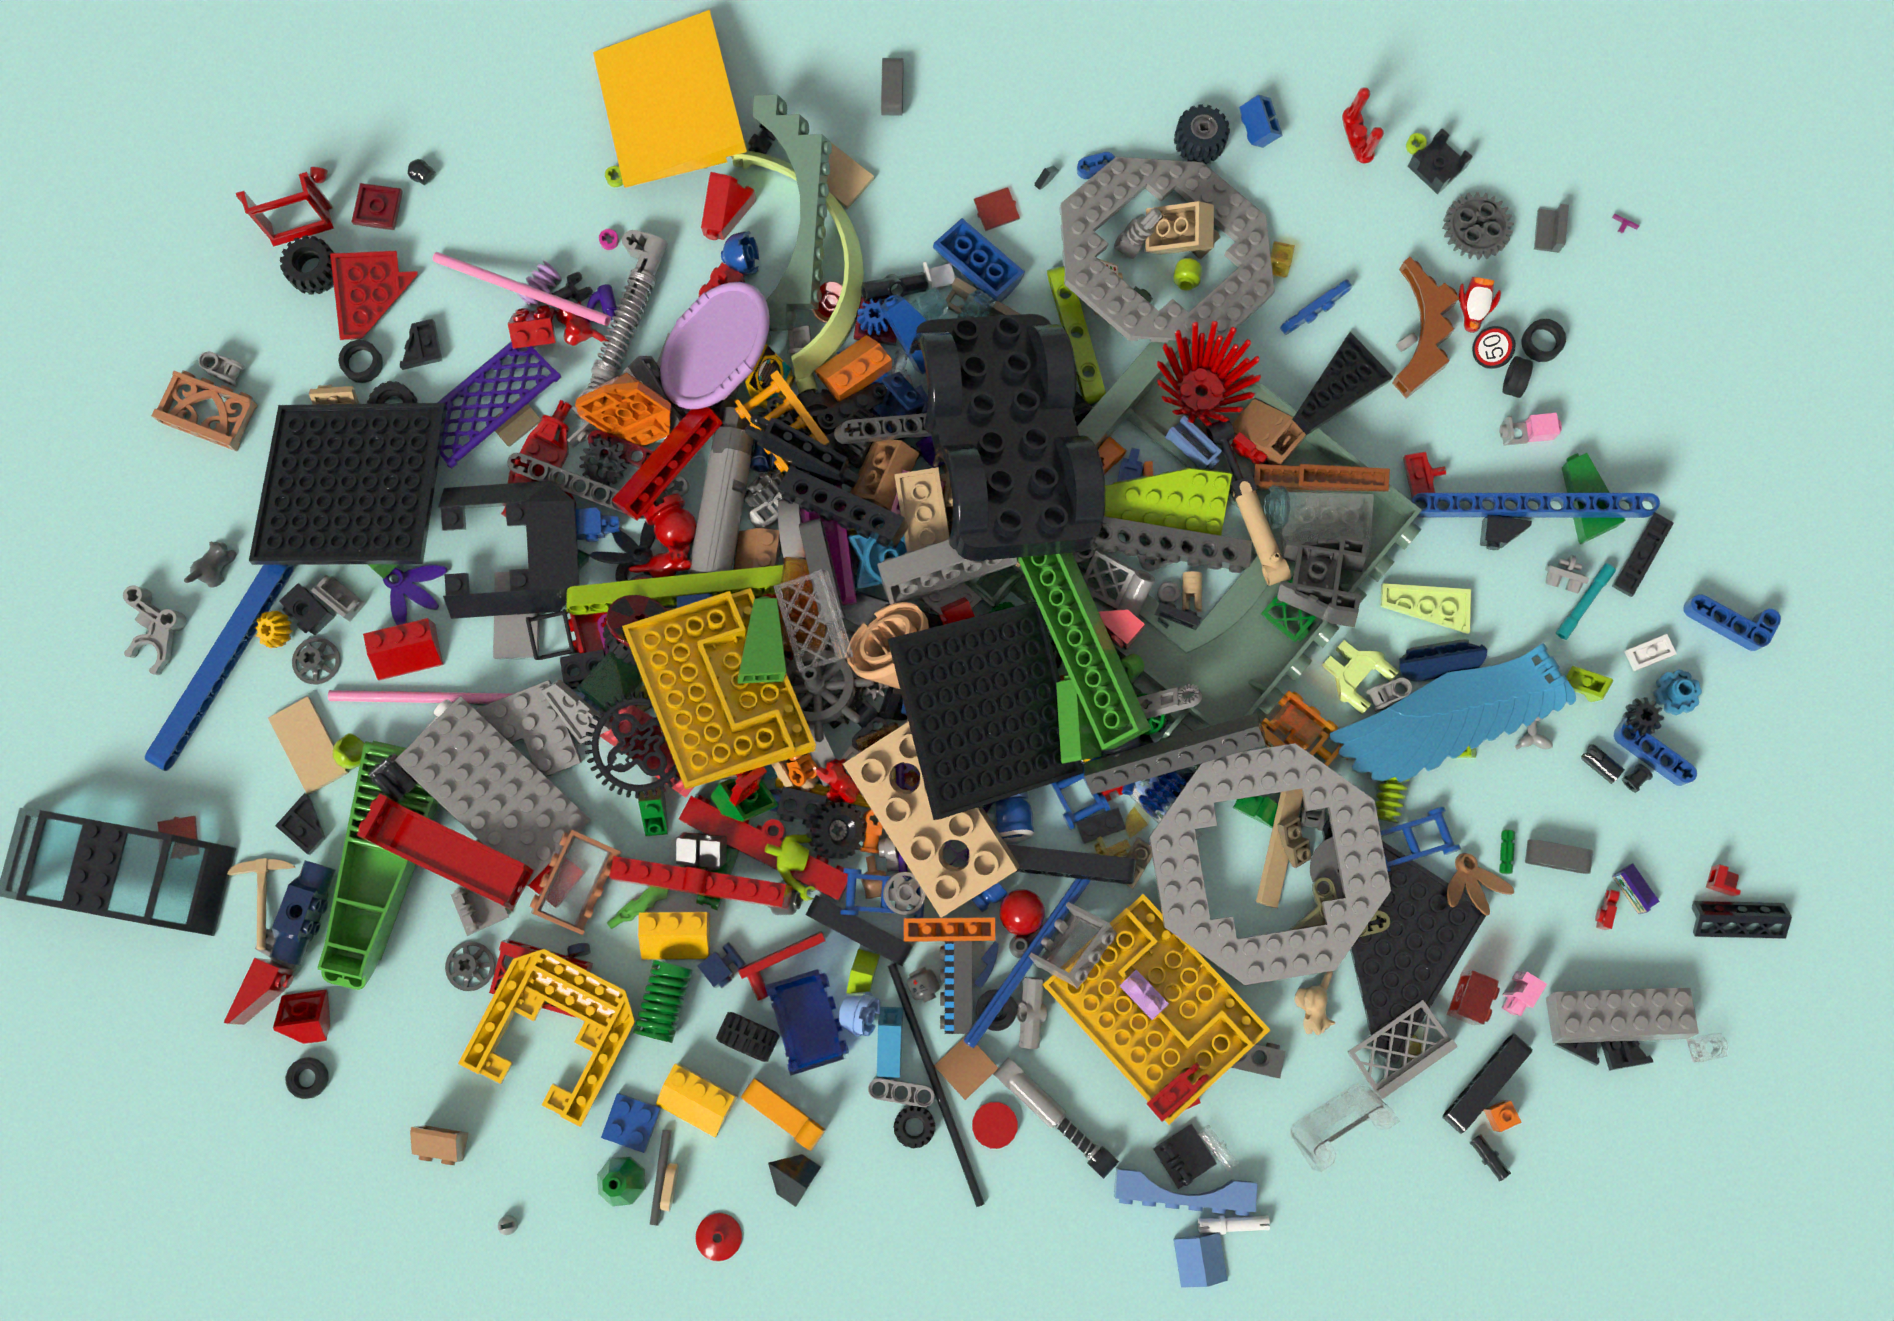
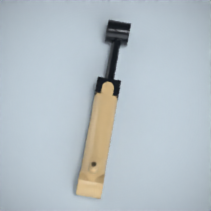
M1230 420L1226 422L1218 421L1212 423V425H1207L1208 438L1215 445H1221L1235 479L1234 482H1231L1229 491L1233 501H1236L1261 562L1266 583L1271 586L1280 581L1290 579L1289 566L1286 560L1282 558L1256 493L1257 486L1253 476L1243 478L1229 441L1235 438Z

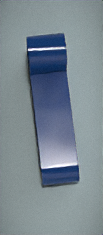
M1702 594L1686 601L1683 607L1684 613L1689 618L1750 651H1757L1767 646L1781 622L1779 612L1774 609H1767L1757 614L1751 621ZM1714 613L1719 615L1720 622L1715 620ZM1764 616L1769 619V625L1765 623ZM1734 624L1739 626L1740 633L1735 631ZM1754 635L1759 637L1760 644L1754 640Z
M1624 717L1614 731L1615 741L1673 784L1682 786L1696 779L1697 770L1691 763L1647 732L1644 736H1639L1638 730L1632 733V726L1625 725V722L1629 721L1628 718ZM1624 729H1627L1630 732V739L1624 736ZM1643 742L1649 746V752L1643 750ZM1661 756L1667 758V766L1662 764Z

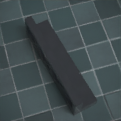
M1693 901L1692 910L1696 916L1693 929L1695 937L1786 939L1792 919L1785 903ZM1703 922H1713L1715 924L1709 929H1701ZM1729 923L1737 924V926H1735L1731 930L1723 928ZM1753 923L1760 924V926L1754 930L1746 929V927ZM1775 924H1782L1780 931H1770L1768 928Z

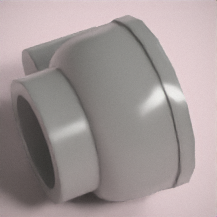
M890 837L880 840L878 847L880 858H886L887 871H899L897 848Z

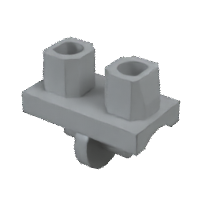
M1570 555L1568 560L1560 558L1558 564L1565 566V569L1549 564L1545 568L1548 571L1546 584L1559 587L1563 576L1569 578L1566 590L1577 594L1581 590L1583 583H1588L1589 577L1572 572L1573 569L1580 571L1582 568V564L1575 563L1576 556Z

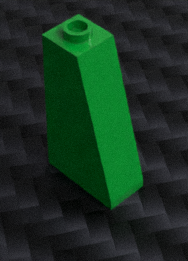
M1576 453L1566 459L1567 463L1562 467V473L1567 493H1610L1588 453L1580 456ZM1573 502L1575 508L1584 509L1581 502ZM1596 502L1598 508L1603 510L1607 508L1604 502ZM1573 518L1580 545L1620 526L1626 521L1624 518Z

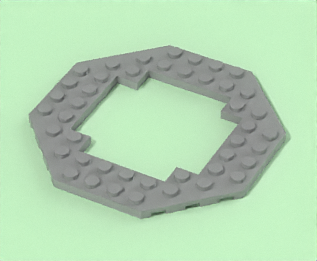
M1115 157L1061 202L1059 210L1061 215L1065 286L1129 341L1150 339V342L1168 343L1169 340L1176 341L1175 332L1180 330L1182 338L1187 337L1188 344H1192V324L1198 322V338L1200 333H1205V342H1207L1211 323L1217 321L1218 327L1214 345L1218 335H1222L1224 341L1231 327L1237 329L1271 298L1275 292L1266 215L1203 162ZM1144 189H1147L1160 201L1164 200L1175 190L1189 203L1200 201L1214 205V224L1235 241L1226 250L1224 256L1238 268L1190 312L1186 311L1174 299L1170 300L1158 311L1097 258L1107 249L1108 243L1095 231Z
M1296 743L1240 752L1201 763L1149 836L1164 927L1243 985L1335 971L1391 891L1375 800ZM1302 789L1305 811L1328 808L1344 898L1322 901L1325 918L1324 925L1237 939L1233 916L1210 920L1195 829L1217 826L1214 803Z

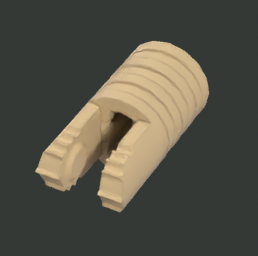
M1190 571L1183 573V611L1185 609L1190 610V597H1195L1196 612H1202L1201 572Z

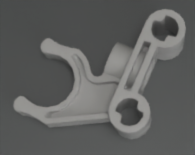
M135 585L129 586L123 592V599L128 605L139 611L135 621L147 628L148 633L134 637L130 646L124 651V655L135 658L142 646L152 644L157 651V660L149 669V672L154 675H161L164 667L170 662L174 631H180L185 627L186 617L183 613L170 609L161 611L151 604L152 594L149 590Z

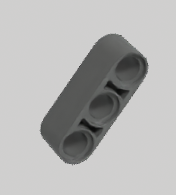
M882 58L881 115L902 116L903 58Z
M1527 840L1525 863L1576 873H1591L1593 850L1540 840Z

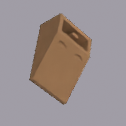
M1255 398L1232 423L1235 437L1241 432L1256 445L1257 450L1262 451L1268 456L1265 461L1270 465H1283L1307 436L1292 420V416Z

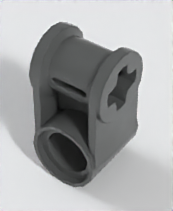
M1302 800V808L1299 815L1301 828L1308 826L1322 831L1325 821V808L1305 811L1304 800Z

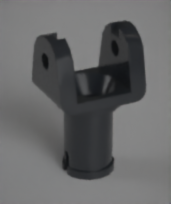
M576 272L567 276L565 287L551 294L566 300L573 298L577 302H582L592 295L593 290L591 287L577 290L574 285L582 280V274Z

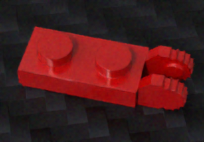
M1197 1062L1186 1072L1180 1073L1146 1103L1161 1122L1194 1095L1197 1089L1210 1078L1206 1073L1194 1085L1191 1084L1187 1077L1199 1069L1200 1065Z

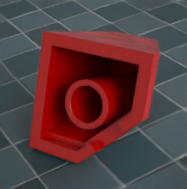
M710 172L701 224L703 235L710 240H725L756 202L753 188L749 186L743 188L737 183L738 180L732 176Z

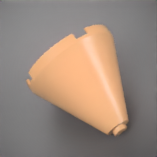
M908 602L895 603L874 613L877 616L875 620L868 626L863 623L857 629L847 649V662L858 676L900 689L888 639L929 629L926 615L917 605Z

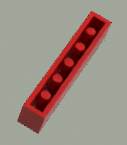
M708 407L691 409L614 496L612 501L626 515L638 521L723 422Z

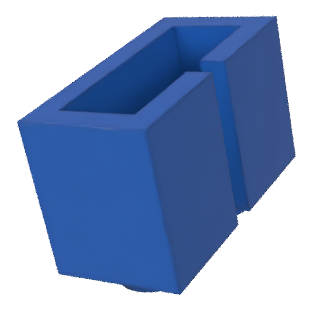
M1257 95L1239 107L1241 120L1245 125L1247 139L1251 145L1264 148L1283 136L1278 119L1274 118L1269 121L1270 118L1276 115L1271 98Z

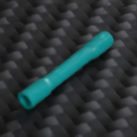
M1607 563L1603 565L1595 576L1593 583L1556 631L1558 637L1564 640L1569 638L1581 617L1616 572L1612 565Z

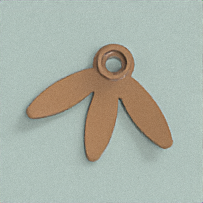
M1467 853L1459 854L1455 859L1457 872L1454 873L1448 884V903L1451 907H1455L1458 904L1465 885L1474 905L1484 915L1488 916L1490 908L1478 882L1502 894L1512 895L1514 894V888L1497 875L1477 867L1478 863L1473 855Z

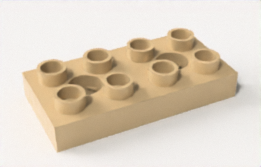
M909 722L843 763L941 918L1019 869V863L982 806L943 819L933 820ZM904 762L917 767L920 772V782L916 790H904L896 784L894 772L897 764ZM949 840H959L965 843L969 849L968 864L962 867L949 865L943 857L944 843Z

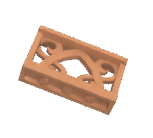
M182 370V373L173 371V376L157 409H154L151 416L159 423L237 452L241 437L254 410L258 406L252 401L253 397L243 392H240V394L233 393V389L224 385L217 387L214 385V382L206 378L198 380L194 378L193 374ZM184 384L190 385L191 390L189 392H185L184 389L182 390L186 398L181 400L178 396L180 386ZM212 398L217 406L219 416L208 417L198 425V415L192 405ZM175 399L178 402V404L174 406V408L168 413ZM235 403L241 404L242 411L240 415L229 417V414H234L238 411L237 409L233 410L231 408L232 405ZM186 409L192 414L189 419H184V415L189 414L185 411ZM220 421V423H216L215 429L210 428L212 422ZM230 422L236 423L229 436Z

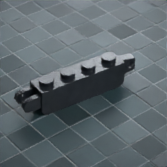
M758 415L751 416L750 422L763 429V431L749 425L746 426L745 433L757 440V445L831 485L845 484L852 488L856 485L860 476L850 470L848 466L849 460L844 455L776 418H771L768 421Z

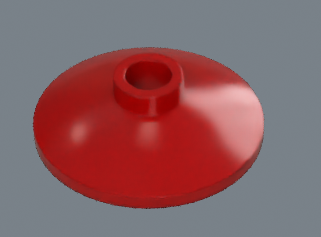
M714 1213L707 1216L701 1221L696 1231L697 1248L704 1257L712 1261H724L731 1258L738 1251L742 1242V1231L738 1222L730 1215L724 1213ZM716 1233L722 1236L721 1242L714 1241Z

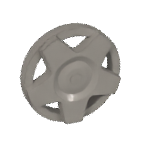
M899 872L891 876L886 882L883 891V897L888 908L901 915L916 912L924 903L926 895L913 873ZM903 876H910L912 879L905 881ZM893 882L894 887L892 889H889L891 883ZM918 887H920L921 891L920 896L916 893ZM890 901H895V907L891 904ZM909 904L915 906L911 910L906 911Z

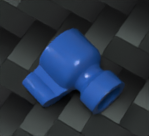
M998 882L971 900L983 913L990 903H998L1008 893Z

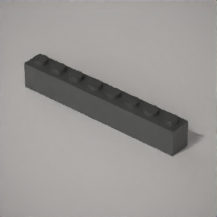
M1254 713L1085 762L1084 777L1093 795L1266 745L1265 732L1258 713Z

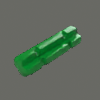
M1503 830L1501 833L1503 842L1501 843L1500 861L1502 863L1499 866V872L1502 874H1512L1513 864L1511 862L1514 861L1515 843H1513V840H1515V831Z

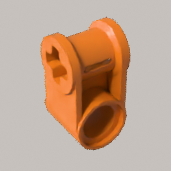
M1111 436L1098 449L1104 475L1127 452Z

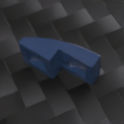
M996 941L981 958L987 966L974 982L980 989L984 986L994 968L999 947Z

